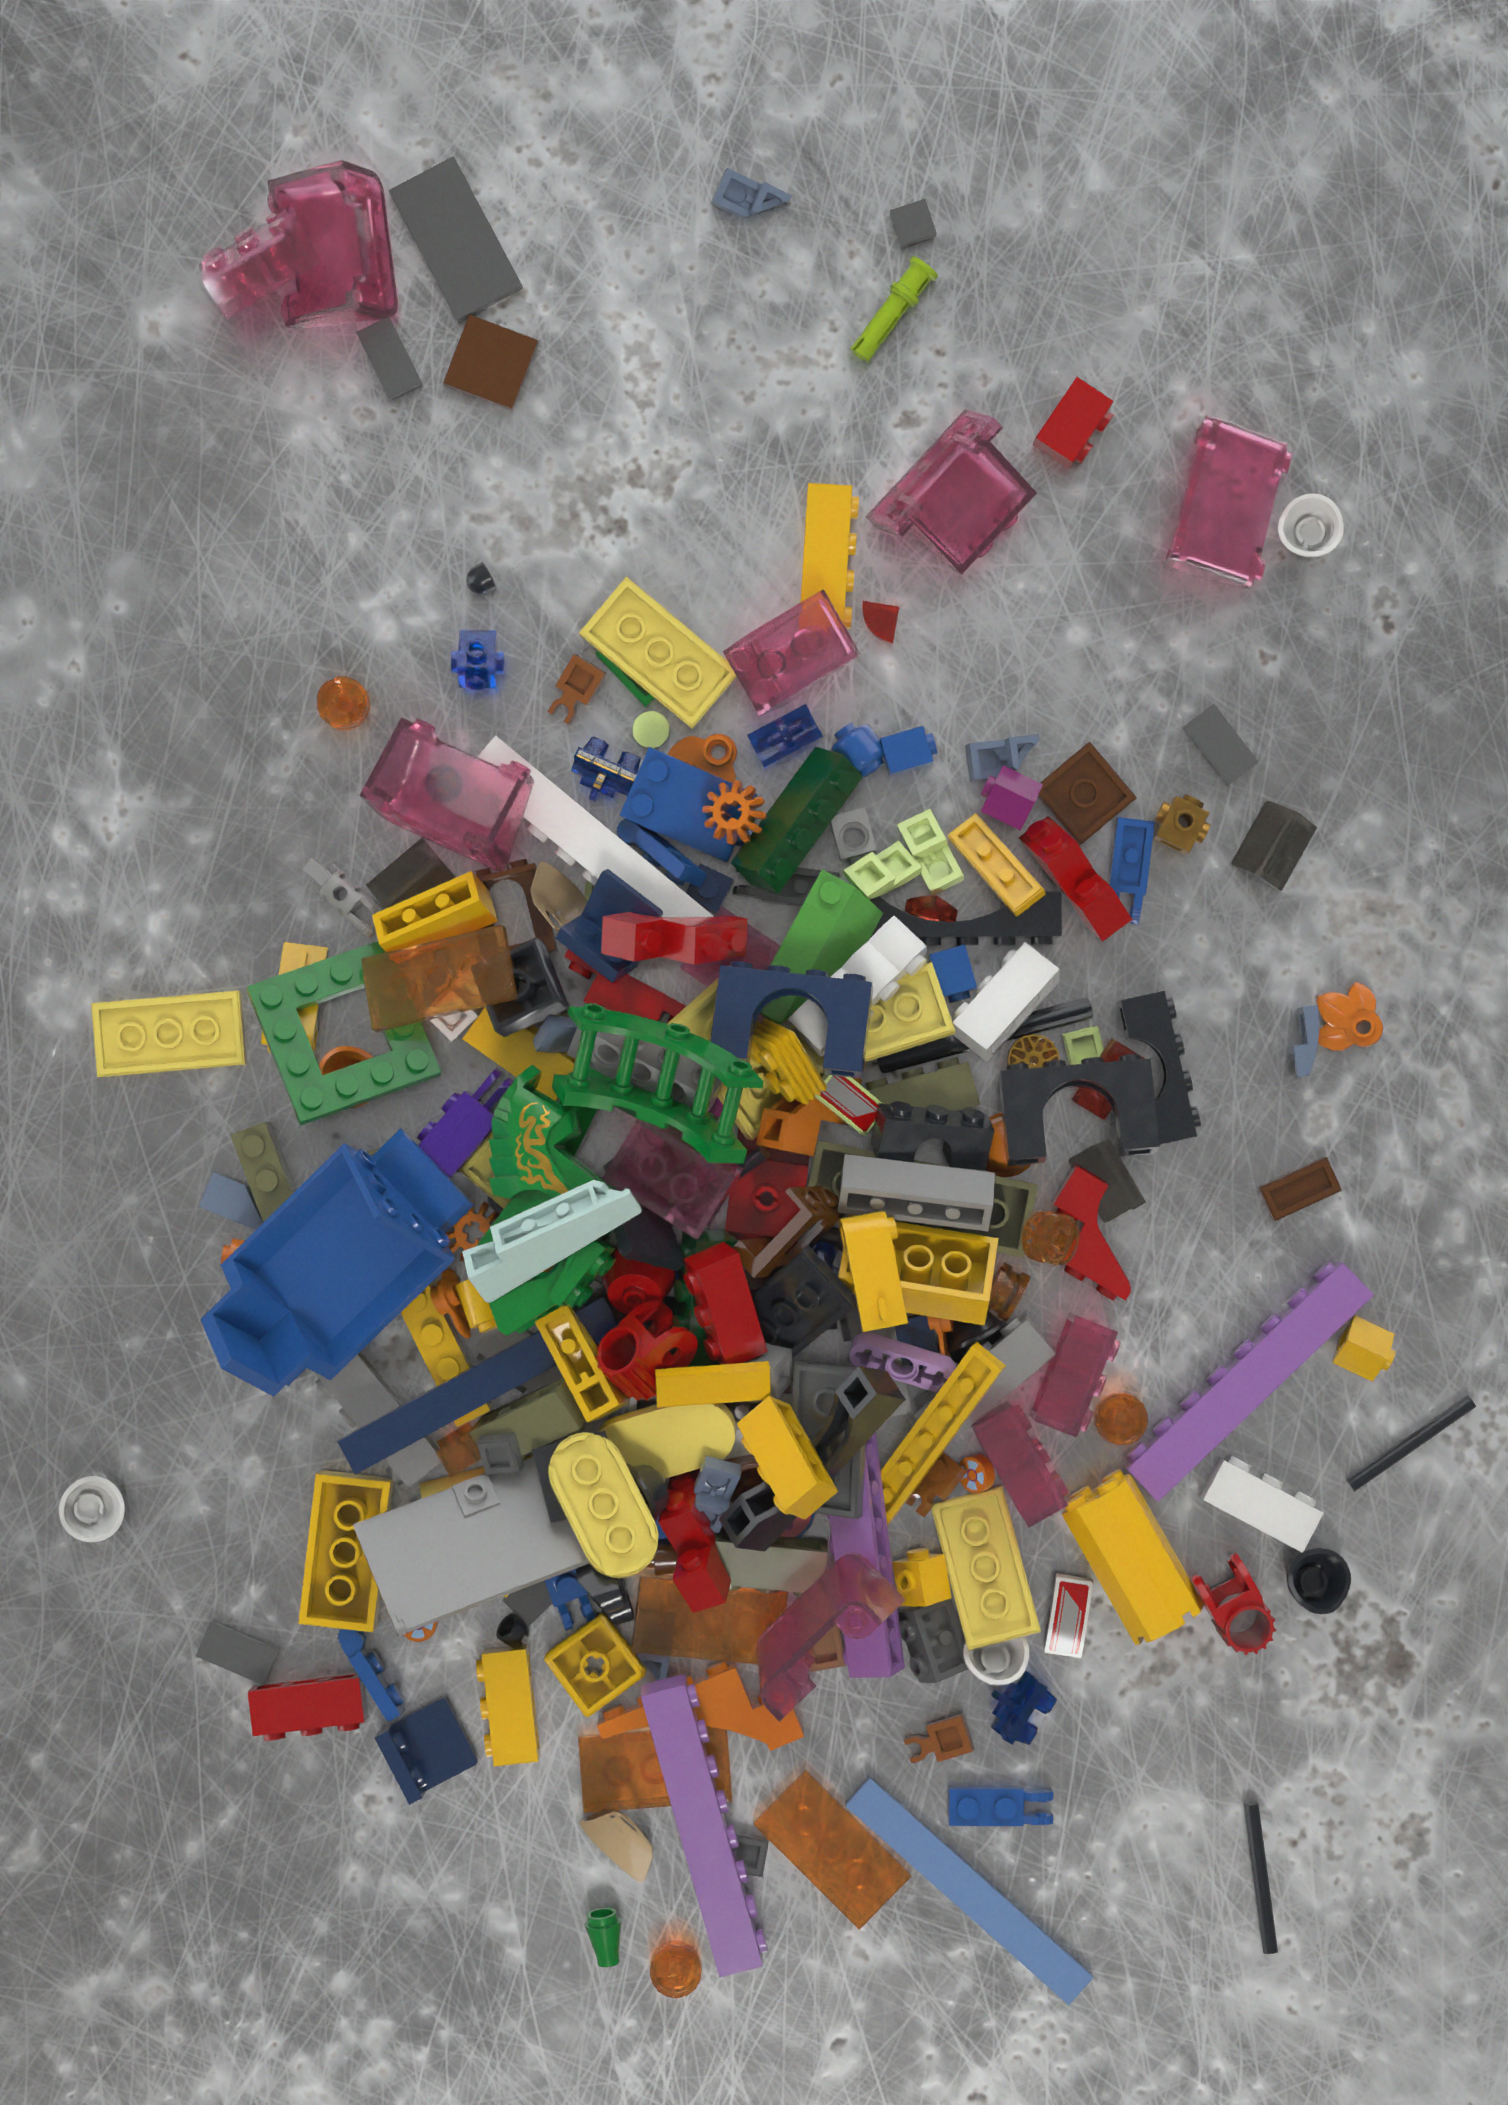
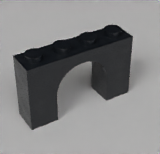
M1128 1054L1118 1057L1119 1061L1104 1062L1102 1057H1091L1082 1059L1081 1064L1066 1065L1064 1060L1045 1062L1044 1067L1029 1068V1064L1026 1063L1006 1066L1007 1070L1000 1071L999 1088L1007 1166L1045 1163L1047 1153L1043 1109L1052 1096L1061 1090L1071 1087H1084L1094 1090L1108 1101L1115 1116L1119 1157L1157 1154L1160 1142L1151 1058L1141 1059L1139 1054Z

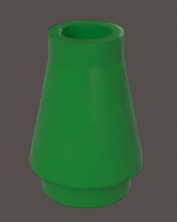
M614 1908L594 1909L587 1914V1921L584 1926L597 1957V1964L599 1967L615 1966L620 1962L621 1918L617 1916L616 1909Z

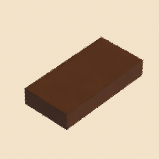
M1323 1157L1258 1187L1273 1221L1284 1218L1342 1191L1327 1157Z

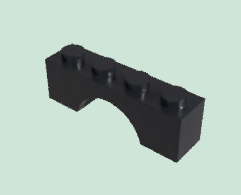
M1164 990L1117 1001L1125 1038L1135 1039L1148 1045L1157 1054L1162 1065L1163 1082L1155 1098L1160 1145L1197 1137L1196 1128H1201V1120L1197 1106L1191 1107L1188 1092L1193 1091V1085L1189 1070H1182L1179 1057L1185 1055L1181 1034H1174L1171 1020L1177 1018L1173 998H1166Z

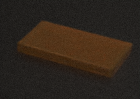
M502 924L361 958L371 1029L375 1032L517 999L506 927Z
M640 1576L631 1651L632 1653L780 1667L788 1592L778 1590L774 1594H765L757 1591L756 1588L741 1587L738 1590H729L726 1603L692 1613L672 1579Z
M707 1726L710 1741L705 1742L708 1756L715 1755L720 1777L714 1778L717 1790L724 1789L727 1801L732 1802L728 1732L724 1729ZM651 1731L624 1732L602 1739L600 1734L578 1737L584 1813L598 1812L602 1809L628 1810L671 1806Z
M806 1769L753 1822V1825L859 1930L912 1877L911 1873Z

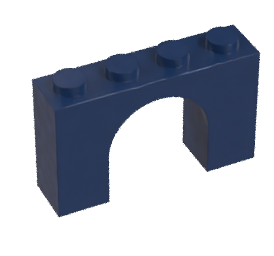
M732 961L730 966L720 965L710 1042L750 1064L754 1027L761 1011L776 999L786 996L803 997L815 1003L823 1011L828 1021L823 1062L824 1074L863 1079L873 998V984L866 981L865 976L844 974L843 979L828 977V973L825 971L814 969L806 970L805 974L790 973V968L778 965H770L768 970L753 969L752 964L741 961Z

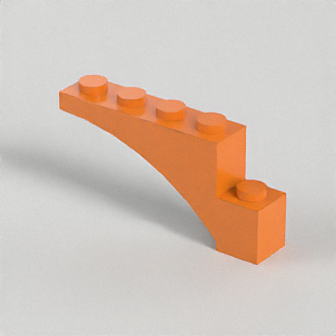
M853 1078L856 1082H858L861 1085L862 1079ZM783 1096L770 1109H763L756 1145L814 1157L821 1120L849 1125L816 1098L814 1100L809 1099V1104H803L795 1099L789 1102Z
M726 1661L713 1664L705 1669L706 1675L694 1680L691 1675L686 1676L688 1685L695 1684L698 1692L700 1706L695 1707L698 1720L705 1719L707 1726L733 1731L767 1744L769 1751L804 1737L803 1727L787 1689L781 1692L777 1688L767 1690L757 1696V1702L752 1703L736 1662L727 1665ZM641 1695L636 1698L638 1703L624 1708L622 1704H618L602 1712L603 1718L598 1719L597 1728L602 1739L625 1731L649 1727Z

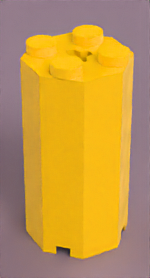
M1118 1469L1102 1478V1484L1091 1490L1089 1486H1085L1069 1496L1070 1500L1063 1505L1065 1509L1061 1515L1135 1645H1139L1143 1639L1146 1643L1152 1642L1185 1624L1182 1616L1190 1611L1194 1618L1201 1613L1204 1603L1131 1474L1124 1475L1121 1469Z

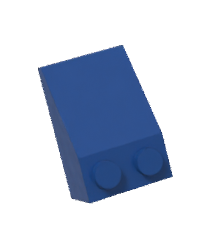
M649 747L619 816L725 862L729 861L736 843L734 845L728 844L726 835L720 840L714 838L713 834L716 827L707 828L704 825V822L713 817V814H707L702 811L703 806H713L715 803L707 797L709 792L721 796L719 784L722 782L726 783L731 791L733 783ZM732 805L729 807L727 813L731 814V816L728 817V820L730 818L737 820L740 818L742 812L738 811V809L741 808V805L739 807Z

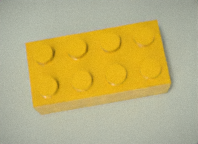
M895 1222L898 1239L892 1240L906 1313L985 1325L999 1238ZM843 1248L838 1277L855 1295L849 1259L845 1255Z
M320 1470L315 1474L298 1624L374 1632L378 1627L381 1594L354 1531L353 1524L391 1510L394 1481L391 1477L355 1475L354 1473Z

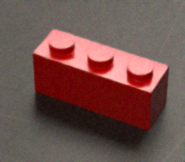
M721 1242L683 1259L687 1273L684 1274V1281L689 1292L695 1296L697 1306L694 1307V1314L699 1325L705 1330L707 1339L703 1343L709 1358L712 1361L716 1360L721 1365L747 1362L767 1353L768 1351L739 1253L725 1242Z
M357 1673L256 1685L247 1691L252 1735H263L264 1741L283 1739L286 1737V1732L300 1731L301 1736L317 1735L323 1733V1728L337 1726L340 1732L356 1730L360 1728V1723H364L369 1717L365 1685Z

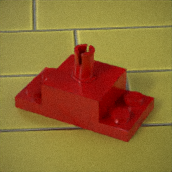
M568 949L564 955L571 962L568 968L588 980H590L593 974L596 975L583 999V1002L586 1004L596 1003L606 1010L628 1013L661 1022L665 1013L670 1015L667 1020L669 1022L686 1007V1005L629 974L612 983Z
M738 1128L737 1139L747 1149V1156L760 1146L756 1145L758 1136L754 1140L746 1139ZM765 1147L769 1151L770 1158L730 1186L725 1230L738 1240L775 1237L801 1210L785 1191L790 1187H806L810 1156ZM798 1240L787 1250V1253L798 1243Z

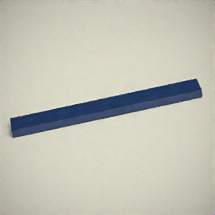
M603 1296L574 1311L595 1343L600 1342L601 1338L619 1325ZM537 1331L336 1441L353 1473L356 1475L557 1364L540 1331Z

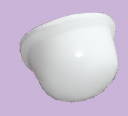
M1304 494L1292 500L1284 509L1278 523V534L1283 545L1292 553L1303 557H1321L1331 553L1339 546L1344 534V521L1339 508L1331 499L1320 494Z
M87 1476L75 1481L63 1493L59 1503V1519L62 1526L71 1536L84 1542H99L109 1538L119 1529L124 1519L125 1505L120 1491L111 1481L100 1476Z
M1021 1637L968 1651L965 1642L963 1657L970 1672L979 1680L995 1686L1008 1685L1018 1680L1026 1670L1029 1661V1645L1026 1637Z

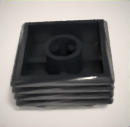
M533 938L472 966L473 975L494 1031L502 1037H507L546 1019L548 1015H556L567 1010L569 1007L546 944L538 938ZM523 981L526 983L524 991L517 994L515 991L519 989L518 983Z

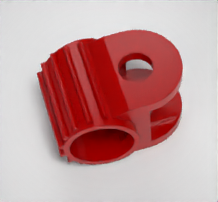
M660 1300L647 1301L637 1306L621 1320L618 1327L613 1328L601 1338L599 1347L596 1348L598 1353L595 1359L599 1362L597 1368L628 1398L633 1397L636 1401L640 1399L648 1401L649 1398L656 1396L655 1369L687 1367L693 1360L698 1347L697 1338L689 1329L684 1327L676 1328V1326L670 1329L673 1325L672 1311ZM653 1320L651 1327L647 1330L643 1325L647 1321ZM678 1347L677 1352L672 1355L669 1350Z
M1235 1552L1229 1556L1230 1560L1227 1561L1235 1575L1234 1578L1210 1590L1208 1584H1205L1201 1575L1198 1577L1195 1574L1190 1577V1580L1203 1601L1205 1609L1213 1618L1211 1622L1226 1645L1231 1646L1236 1653L1241 1651L1245 1655H1248V1652L1258 1654V1650L1261 1648L1267 1649L1266 1644L1269 1641H1273L1272 1635L1276 1631L1273 1624L1275 1618L1270 1614L1271 1610L1263 1602V1597L1250 1573ZM1232 1594H1240L1220 1605L1226 1597ZM1246 1610L1257 1611L1254 1623L1247 1630L1242 1632L1230 1631L1231 1622L1239 1613Z

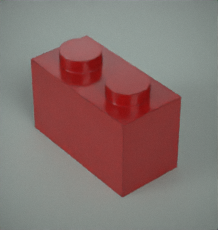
M1076 377L1036 436L1033 446L1068 469L1071 468L1075 460L1082 464L1094 446L1088 441L1095 430L1102 434L1113 418L1114 414L1109 412L1114 401L1079 377Z

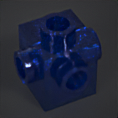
M460 630L458 651H451V673L458 674L459 688H469L471 690L496 689L497 674H504L505 662L504 652H499L497 631Z

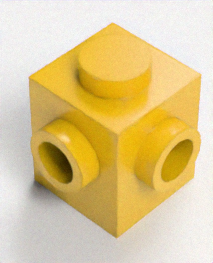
M1354 1315L1339 1336L1332 1363L1373 1382L1381 1369L1387 1371L1394 1360L1396 1351L1391 1348L1395 1334Z
M919 1548L907 1551V1558L892 1562L899 1606L925 1607L952 1598L945 1554H929L928 1548Z

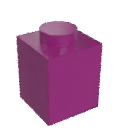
M1003 765L997 778L989 775L980 795L985 797L986 800L981 812L1021 831L1043 784Z

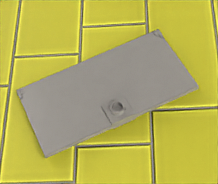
M533 1457L523 1461L524 1467L518 1473L491 1475L484 1473L452 1485L449 1489L353 1524L354 1531L397 1636L589 1564L568 1520L550 1524Z

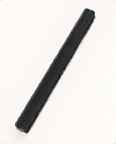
M1081 998L1033 1011L1007 1041L1091 1019L1093 1017L1091 1003L1088 998ZM950 1035L877 1058L881 1073L885 1074L968 1052L971 1049L954 1035Z

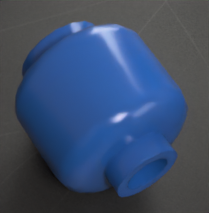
M851 722L834 734L837 742L833 744L831 751L843 754L863 776L862 779L872 774L885 763L882 760L885 754L880 739L869 725L864 724L855 727Z

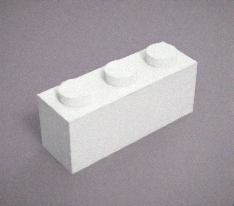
M1026 942L1018 951L1012 949L1008 952L1001 962L1000 966L1002 968L994 977L987 976L977 988L976 993L978 995L970 1004L964 1002L952 1017V1023L955 1028L954 1036L986 1062L993 1057L1060 982V969Z
M1231 1456L1229 1462L1219 1457L1199 1497L1303 1553L1324 1514L1315 1508L1318 1501L1300 1491H1297L1295 1497L1284 1492L1282 1488L1285 1483L1266 1473L1262 1479L1249 1473L1252 1466L1234 1456Z

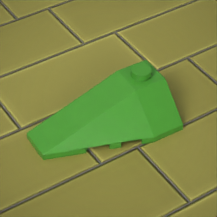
M822 869L771 965L788 967L791 969L790 973L805 974L806 970L809 969L827 972L828 977H831L842 968L858 949L869 941L883 912L856 887ZM798 996L782 997L769 1003L761 1011L760 1015L782 1025L808 999Z

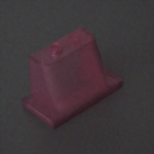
M964 409L866 515V518L875 527L901 538L910 530L954 572L962 575L977 558L983 557L991 550L993 541L1002 531L1009 529L1015 524L1019 512L1031 501L1037 492L991 443L994 437L1003 429L994 417Z

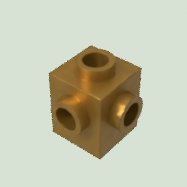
M1184 794L1183 798L1174 797L1170 803L1164 801L1154 821L1160 824L1153 836V840L1183 855H1187L1190 853L1194 843L1201 844L1207 835L1211 824L1205 821L1210 812L1202 809L1204 806L1203 802L1187 794ZM1179 817L1185 819L1187 823L1186 828L1180 826L1178 822Z

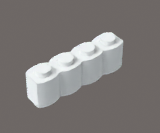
M893 916L831 977L843 979L844 974L863 975L866 977V981L873 984L872 1006L880 999L886 1002L898 991L900 985L897 982L908 973L913 976L925 964L927 960L923 956L926 954L927 946L900 920ZM807 1000L789 1018V1027L822 1057L825 1054L828 1021L823 1011L815 1003Z

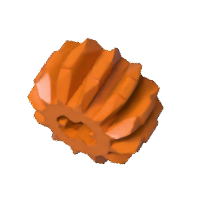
M734 780L730 791L728 785L722 782L719 784L721 796L713 792L707 794V797L715 803L713 806L706 805L702 807L704 813L713 814V817L707 819L704 825L707 828L716 827L713 837L718 840L726 835L727 843L734 845L739 835L740 839L747 843L750 841L749 828L756 833H760L762 830L754 822L755 819L763 820L767 818L765 812L756 811V808L762 806L765 800L762 797L753 798L756 788L752 785L747 786L743 790L742 782ZM731 805L734 807L741 805L738 811L742 812L738 820L735 818L728 820L731 814L727 813Z
M471 1200L474 1206L468 1211V1215L465 1214L452 1226L455 1228L454 1232H446L449 1239L455 1238L457 1241L449 1247L452 1253L456 1252L460 1247L463 1248V1251L476 1247L481 1240L480 1238H476L475 1242L469 1240L470 1234L465 1231L467 1225L473 1226L474 1222H478L480 1224L479 1230L485 1235L493 1224L492 1222L501 1213L495 1211L489 1217L485 1216L489 1209V1203L483 1202L479 1212L476 1213L475 1203ZM463 1253L460 1255V1261L464 1262Z

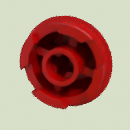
M615 1246L616 1249L611 1255L616 1258V1261L606 1275L601 1276L610 1303L620 1312L629 1314L637 1306L647 1301L660 1300L663 1302L674 1287V1270L654 1267L651 1264L635 1260H627L619 1253L617 1246Z

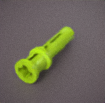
M915 256L910 258V266L899 281L892 282L889 290L891 294L865 327L859 338L849 348L853 354L866 363L870 362L877 349L885 341L908 308L918 305V297L929 282L935 281L938 278V274L934 269Z

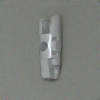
M311 858L302 869L316 881L312 889L369 938L374 930L367 921L361 919L355 912L362 904L367 906L373 914L384 910V908L356 885L335 864H332L327 869L317 859ZM345 888L347 896L344 900H341L339 893Z

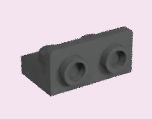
M951 1599L925 1607L919 1606L914 1609H905L898 1612L901 1638L906 1642L911 1657V1670L920 1683H937L968 1670L963 1657L965 1640Z

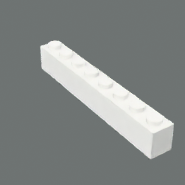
M497 736L491 740L467 769L476 777L472 782L476 788L488 798L493 792L503 800L499 805L500 808L515 820L520 815L531 823L527 828L530 833L542 843L548 838L559 846L554 853L570 866L577 861L586 869L582 876L594 886L601 872L609 869L663 911L662 917H714Z

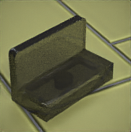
M1266 801L1233 858L1232 865L1255 875L1269 887L1282 892L1317 827L1299 812L1274 802Z
M422 837L369 881L366 886L386 909L452 880L456 876Z
M1104 1138L1069 1158L1068 1163L1071 1168L1077 1163L1108 1182L1109 1186L1098 1208V1215L1103 1222L1107 1223L1126 1211L1134 1210L1146 1203L1109 1138Z

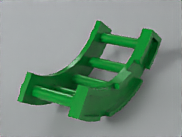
M592 1003L585 1004L583 1007L569 1006L568 1014L582 1032L573 1072H570L568 1075L554 1074L552 1089L563 1106L588 1107L611 1112L614 1105L636 1111L635 1118L662 1129H666L671 1125L682 1131V1140L695 1148L708 1163L744 1164L747 1149L733 1132L743 1088H762L764 1083L758 1074L752 1070L751 1064L740 1060L720 1046L690 1033L689 1028L682 1024H666L628 1013L606 1010L604 1007ZM597 1032L625 1036L616 1078H613L611 1081L592 1078L588 1075ZM640 1040L666 1048L655 1092L635 1087L631 1082ZM680 1054L702 1066L692 1108L675 1101L671 1095ZM715 1077L727 1087L719 1124L710 1119V1113L707 1112Z

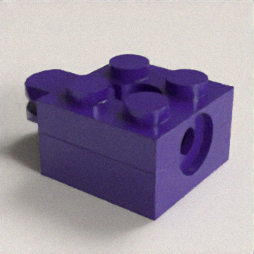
M496 1068L474 1094L469 1091H464L462 1094L454 1092L441 1108L445 1112L443 1117L438 1122L430 1121L417 1136V1139L421 1141L418 1146L450 1178L457 1177L461 1173L459 1169L492 1132V1117L495 1113L492 1109L514 1082L508 1077L487 1102L483 1103L481 1101L503 1074L499 1068Z

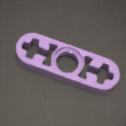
M870 1332L857 1334L852 1340L849 1353L850 1361L856 1367L864 1366L888 1371L894 1380L933 1392H939L957 1367L955 1362L948 1356ZM865 1349L871 1350L870 1353H864ZM883 1354H887L886 1360L883 1359ZM903 1357L909 1359L913 1365L910 1367H900L893 1360ZM920 1365H923V1371L919 1370ZM937 1371L943 1372L941 1376L935 1375Z

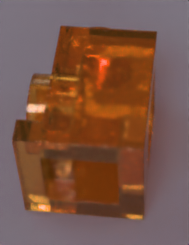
M469 1422L436 1441L440 1448L435 1453L450 1477L455 1476L481 1460L479 1449L468 1433L472 1429Z

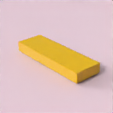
M977 813L947 835L952 845L1016 917L1046 895L1044 888Z
M769 1361L655 1369L657 1408L764 1400L771 1396Z

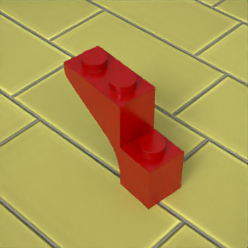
M1049 816L1031 824L1027 831L1018 837L1030 855L1067 897L1087 928L1102 942L1132 921L1131 916L1113 888L1096 873L1077 841Z
M632 912L603 916L601 954L634 962L663 957L692 965L746 956L748 918L738 916L656 917Z
M1075 1163L1052 1200L1053 1204L1058 1207L1055 1212L1057 1215L1072 1224H1075L1077 1219L1082 1222L1061 1256V1261L1066 1264L1064 1271L1082 1282L1085 1277L1091 1279L1098 1284L1096 1290L1115 1301L1117 1296L1126 1301L1131 1293V1285L1100 1231L1097 1221L1099 1204L1109 1186L1108 1182Z
M700 1469L670 1477L668 1483L669 1503L658 1519L659 1525L678 1555L672 1580L692 1613L726 1603L731 1584V1578L717 1550L714 1531L710 1527L711 1521L704 1511L699 1512L695 1506L696 1494L694 1493V1484Z

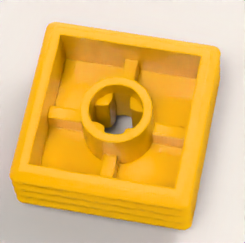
M763 1018L762 1023L757 1022V1026L754 1027L750 1058L757 1065L760 1063L763 1065L767 1072L763 1079L774 1094L781 1092L789 1102L795 1099L803 1104H809V1099L814 1100L815 1095H821V1090H827L826 1083L793 1031L767 1018Z
M604 1612L556 1645L544 1657L548 1667L585 1717L593 1715L642 1679L646 1674V1668ZM593 1656L595 1659L601 1657L604 1660L601 1666L603 1671L600 1673L596 1669L588 1671L586 1668L589 1664L588 1657Z

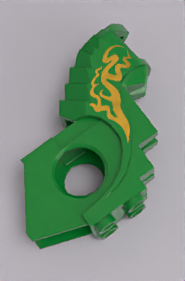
M534 1065L529 1066L519 1074L511 1086L508 1087L492 1117L493 1139H488L492 1157L489 1158V1162L495 1178H489L493 1195L511 1200L491 1226L592 1180L604 1182L608 1187L610 1185L565 1149L569 1142L581 1134L578 1109L575 1106H563L537 1090L542 1071ZM490 1228L477 1246L493 1241ZM612 1230L559 1261L549 1272L539 1273L493 1302H490L489 1305L498 1330L505 1336L515 1331L521 1334L534 1326L535 1321L560 1307L570 1306L573 1308L576 1304L581 1307L593 1293L594 1289L590 1285L599 1274L602 1277L606 1275L616 1261V1258L611 1255L616 1248L606 1240Z

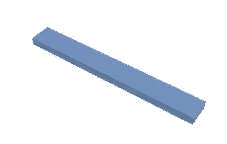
M869 1776L845 1803V1806L1066 2004L1070 2005L1094 1978L1085 1967L873 1778Z

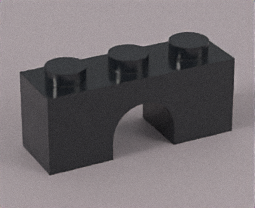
M895 1101L891 1104H878L870 1144L876 1158L914 1163L917 1148L928 1139L938 1138L944 1140L942 1152L949 1167L986 1170L995 1130L987 1114L976 1109H965L962 1112L948 1110L939 1105H929L927 1108L912 1107L908 1103Z

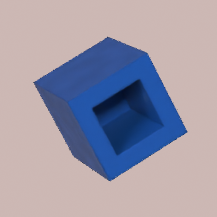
M923 726L880 738L889 778L931 766L934 762L932 756L938 754L933 734H925Z
M961 945L929 954L927 956L928 961L933 964L944 998L948 997L949 1004L971 998L969 991L976 989L977 985L966 946Z

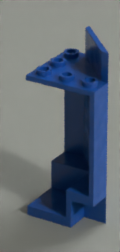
M402 1128L373 1156L364 1149L357 1151L344 1143L221 1264L231 1290L200 1319L221 1369L273 1397L286 1385L289 1386L306 1368L331 1381L455 1260L448 1246L451 1241L446 1232L474 1204Z

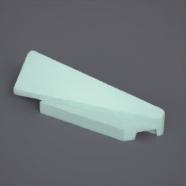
M592 1180L491 1226L492 1242L462 1251L468 1279L485 1302H493L640 1214L642 1211L641 1206L630 1189L625 1188L620 1192L609 1189L604 1182Z

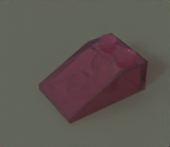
M824 590L817 592L750 632L723 651L759 716L784 707L861 655Z

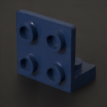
M606 869L601 872L582 914L560 927L555 939L610 982L614 983L637 968L640 961L634 962L601 954L603 916L632 912L662 917L663 911L611 870Z
M445 1697L379 1730L375 1736V1740L409 1805L422 1799L427 1790L478 1763V1758Z

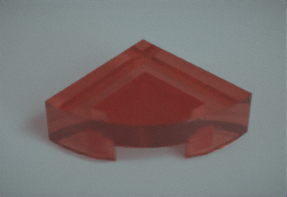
M863 601L862 614L869 631L879 640L893 645L899 607Z
M936 894L907 899L905 912L934 921L954 922L958 913L954 906Z

